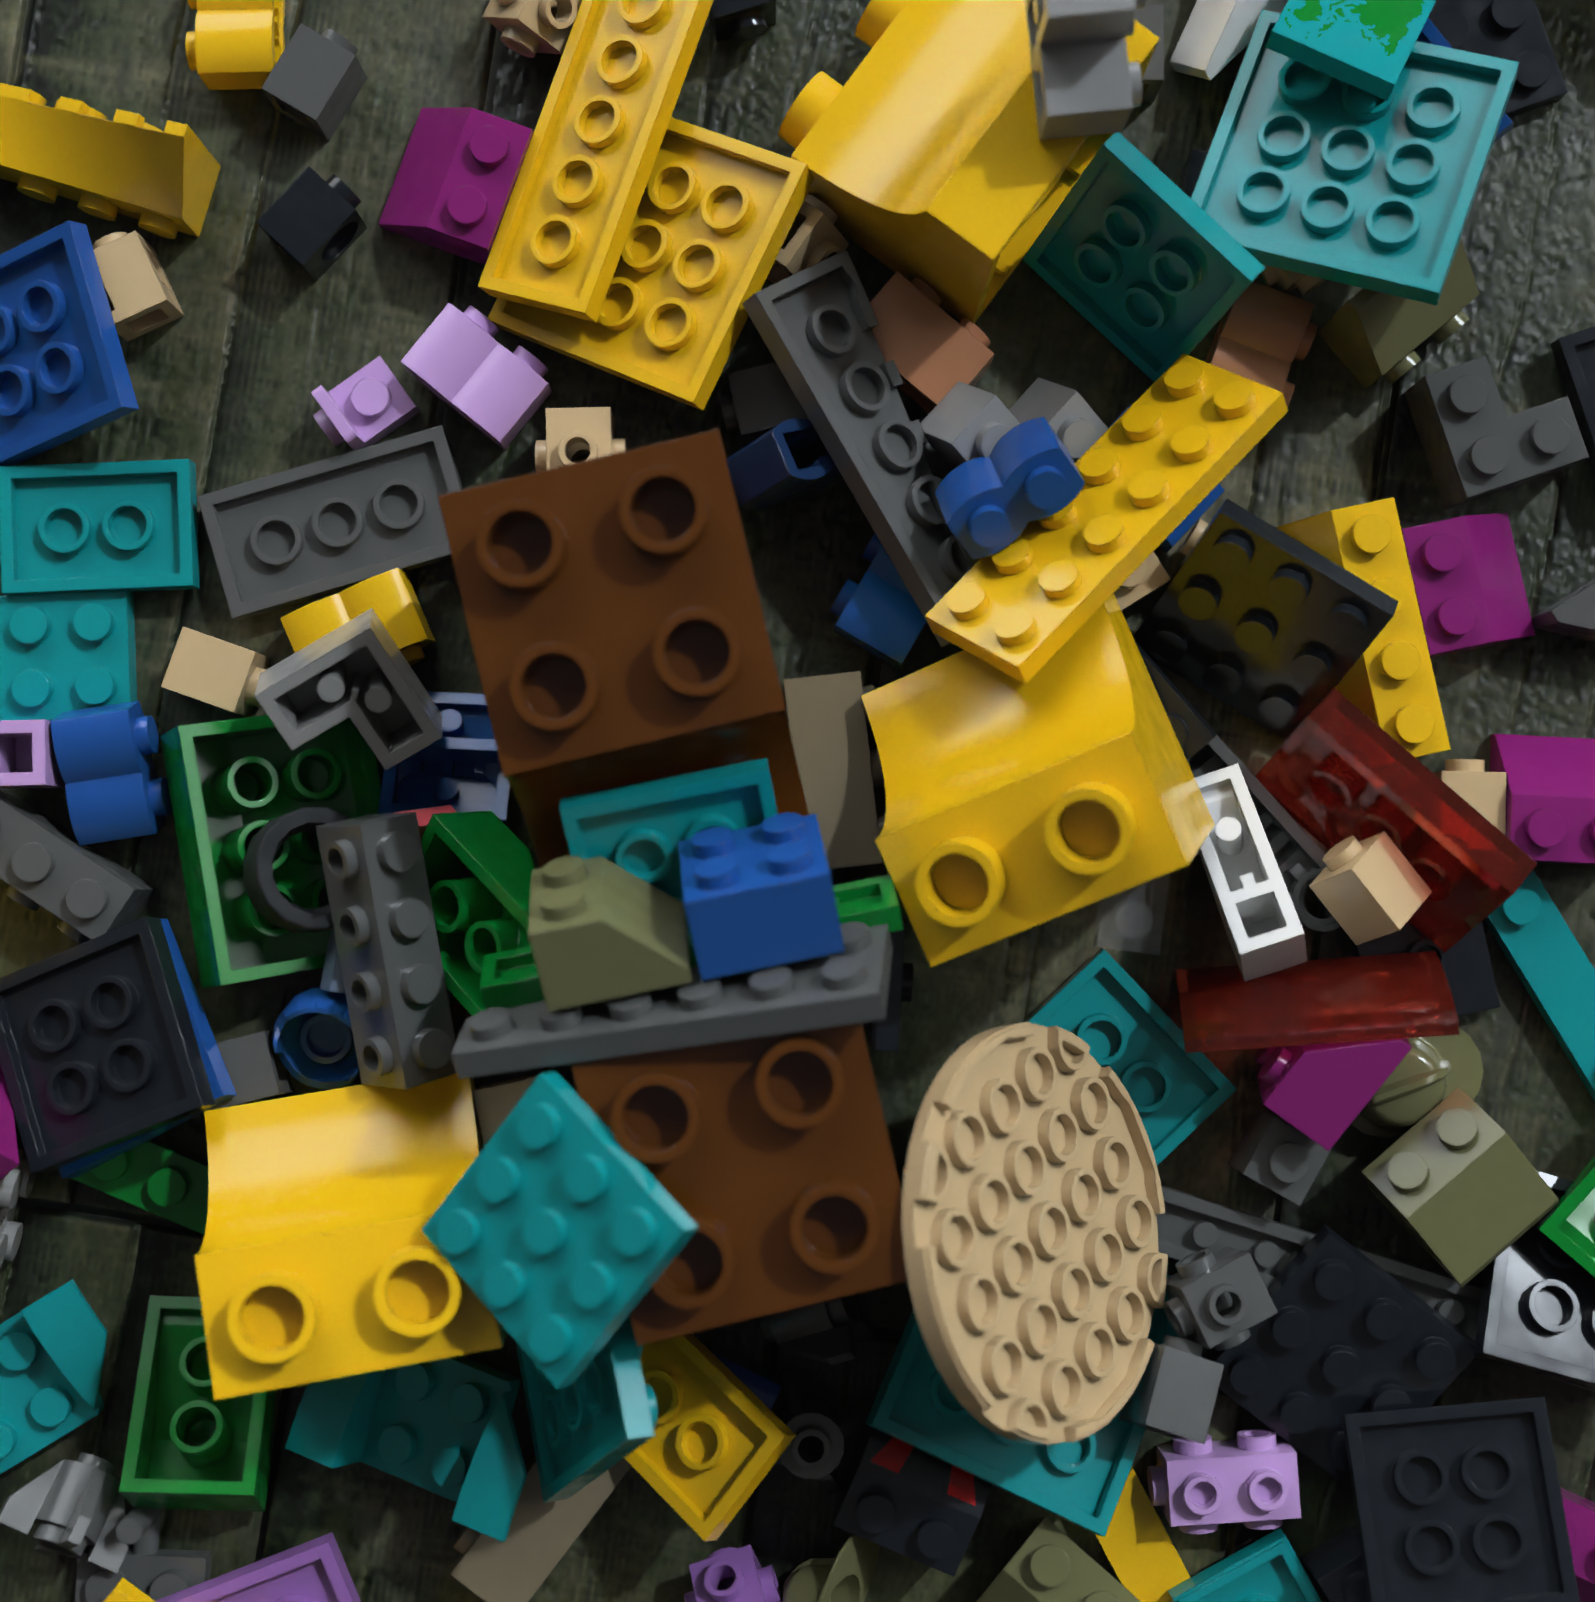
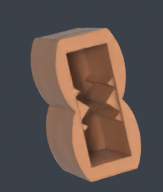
M1253 281L1220 319L1204 362L1283 392L1288 407L1295 388V384L1286 381L1294 358L1300 361L1305 359L1317 332L1318 325L1309 322L1314 304Z

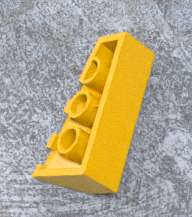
M0 83L1 179L18 183V191L43 202L55 203L57 195L78 201L77 207L80 210L100 219L115 221L117 213L139 219L138 226L164 238L176 239L178 231L196 237L200 236L221 166L187 124L167 120L165 129L162 131L155 126L145 123V118L142 115L116 109L113 121H110L103 113L91 108L83 101L61 96L56 100L55 107L53 108L46 106L47 100L31 89Z
M1394 497L1330 510L1276 527L1399 601L1394 616L1331 693L1367 767L1451 750Z

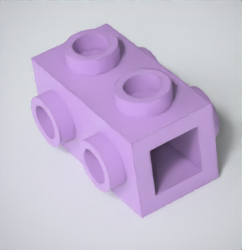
M1260 1428L1245 1429L1237 1432V1439L1212 1441V1436L1207 1434L1205 1444L1173 1438V1444L1156 1445L1157 1465L1148 1466L1147 1468L1149 1497L1152 1506H1160L1171 1527L1179 1526L1181 1532L1188 1534H1208L1217 1531L1218 1524L1243 1522V1525L1250 1529L1270 1530L1281 1527L1283 1525L1282 1519L1301 1518L1297 1452L1281 1436L1276 1437L1275 1431Z

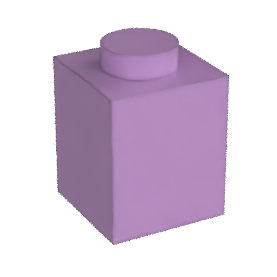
M45 719L0 720V789L65 788L54 752L51 721Z

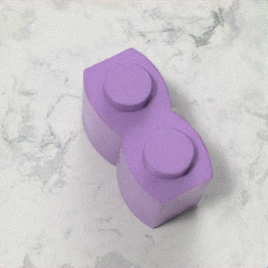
M448 303L400 362L420 383L505 450L552 393L549 383L543 379V376L548 372V368L524 347L519 345L512 353L494 339V336L499 331L497 326L473 306L469 305L464 312H461L451 303Z

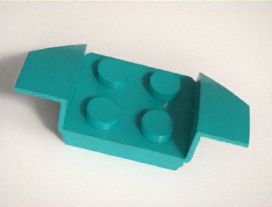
M73 1279L0 1324V1474L105 1410L99 1388L105 1358L107 1330Z
M459 1355L312 1382L305 1389L285 1449L332 1469L363 1462L457 1502L452 1521L504 1542L506 1541L510 1524L527 1478L512 1417L521 1379Z

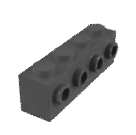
M0 789V879L8 883L3 890L7 896L33 911H38L41 906L61 919L57 928L80 944L136 921L157 889L91 845L79 846L73 833L9 790Z
M416 812L368 814L316 826L361 1083L364 1085L407 1090L457 1073L451 1056L456 1040Z

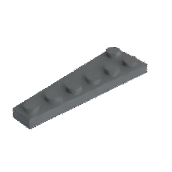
M844 250L754 293L742 305L925 618V615L978 560L971 558L946 524L935 495V491L943 479L933 476L923 453V444L928 441L919 419L910 422L897 391V388L903 384L894 360L888 362L884 360L872 331L873 328L879 325L852 259L847 250ZM934 634L941 647L951 643Z
M861 922L840 924L845 951L703 981L701 980L699 967L694 966L691 967L692 982L553 1011H548L546 1000L511 1008L494 1007L483 1010L474 1016L467 1017L452 1050L451 1056L458 1078L883 1020L886 1014L893 952L888 924L868 927Z

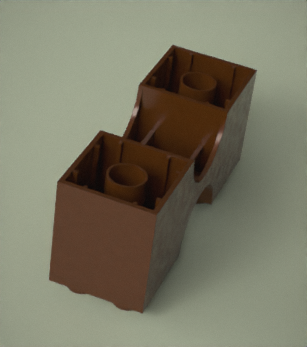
M719 429L437 495L503 777L511 785L518 800L540 868L553 859L571 856L560 814V798L767 758L778 814L797 813L801 816L809 815L785 703ZM861 1023L571 1063L578 1096L612 1131L621 1148L630 1156L636 1158L699 1226L630 1312L637 1346L908 1281L902 1238V1192Z

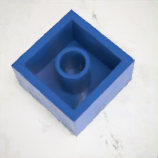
M780 813L765 819L761 825L731 830L727 827H712L697 832L691 839L678 841L684 906L702 981L845 951L831 875L816 813L801 816L797 813Z

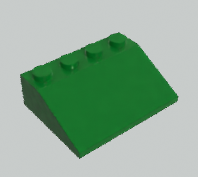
M268 715L179 725L161 735L162 751L201 987L222 986L324 968L331 929L320 932L293 933L270 924L253 907L244 887L243 860L251 839L268 821L302 807H328L350 818L378 814L381 784L376 755L351 718H346L294 750L289 747ZM300 832L289 837L278 848L273 860V879L279 892L290 903L302 908H320L329 904L316 832Z

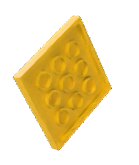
M671 117L597 323L501 298L496 299L488 319L501 330L703 411L749 316L742 304L754 293L762 289L814 180L808 168L809 166L801 161Z

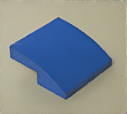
M427 691L442 713L443 737L388 770L384 769L378 814L451 804L456 812L493 811L509 828L512 787L507 779L503 777L484 694Z

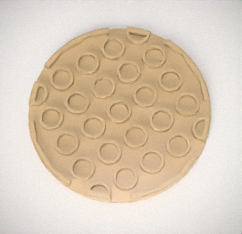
M1031 1022L1002 1025L976 1034L962 1044L947 1059L935 1076L922 1102L909 1143L902 1192V1238L908 1286L915 1314L934 1363L953 1394L979 1422L1007 1439L1026 1444H1058L1080 1441L1107 1425L1131 1397L1146 1369L1155 1345L1148 1338L1154 1309L1164 1307L1167 1283L1168 1254L1159 1253L1156 1216V1214L1165 1213V1204L1161 1180L1148 1134L1137 1108L1116 1073L1110 1066L1101 1067L1089 1054L1090 1046L1088 1043L1075 1034L1058 1026L1047 1027Z

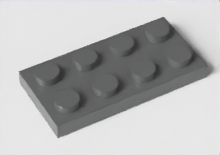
M440 425L197 496L231 617L240 621L343 591L361 581L395 568L408 572L452 559L437 495L463 490L446 430Z

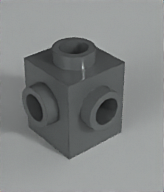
M1228 1246L1215 1253L1211 1249L1200 1250L1178 1261L1175 1265L1178 1272L1167 1277L1165 1292L1169 1300L1164 1302L1163 1308L1170 1325L1180 1338L1187 1337L1189 1341L1198 1343L1208 1349L1214 1347L1216 1351H1223L1243 1343L1251 1336L1250 1327L1278 1313L1250 1252Z

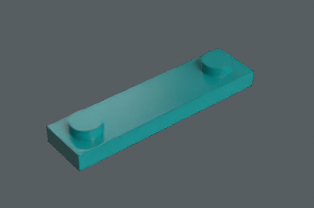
M1521 862L1475 890L1480 915L1595 1102V969L1530 863Z

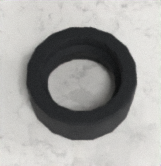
M302 807L268 821L251 839L243 860L244 887L253 907L270 924L293 933L320 932L334 928L330 904L320 908H302L290 903L279 892L273 879V860L278 848L289 837L300 832L317 833L316 826L351 819L349 816L328 807Z

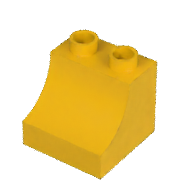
M871 0L855 30V37L872 48L844 86L823 71L817 73L802 89L789 108L780 126L778 136L795 149L791 155L792 159L808 164L814 180L807 194H811L821 200L838 215L839 218L834 223L838 231L895 273L898 271L908 281L916 277L927 283L940 296L942 300L940 306L958 320L965 318L975 324L1021 263L1028 250L1102 144L1114 133L1039 140L1025 0ZM1135 20L1133 35L1126 37L1128 62H1139L1143 78L1160 38Z
M1114 593L1027 684L971 653L962 650L861 695L877 745L886 794L885 822L875 842L930 967L1190 864L1215 826Z
M457 1073L407 1090L361 1084L204 1111L208 1154V1215L204 1240L199 1252L195 1255L214 1400L502 1348L507 1330L456 1272L450 1262L421 1231L484 1148L473 1090L476 1089L474 1077L459 1079Z

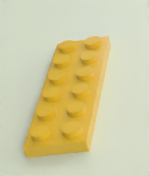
M582 0L478 283L480 289L489 296L597 323L714 0Z
M1183 353L1075 462L1085 484L1074 500L1051 516L1040 520L1028 521L1023 532L1010 545L995 554L981 558L925 615L932 632L1027 684L1288 412L1283 392Z

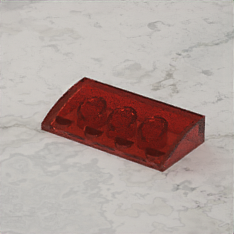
M1335 688L1305 718L1255 776L1290 816L1328 850L1348 837L1354 836L1359 842L1385 831L1432 891L1409 921L1444 952H1447L1510 898L1538 864Z
M1435 951L1307 960L1305 963L1246 982L1243 979L1239 965L1175 970L1178 1014L1185 1053L1459 1035V1021L1452 993L1442 964Z

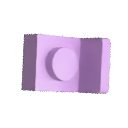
M381 356L375 358L329 392L322 385L311 392L322 408L313 414L321 429L335 446L345 440L353 450L374 445L420 412Z

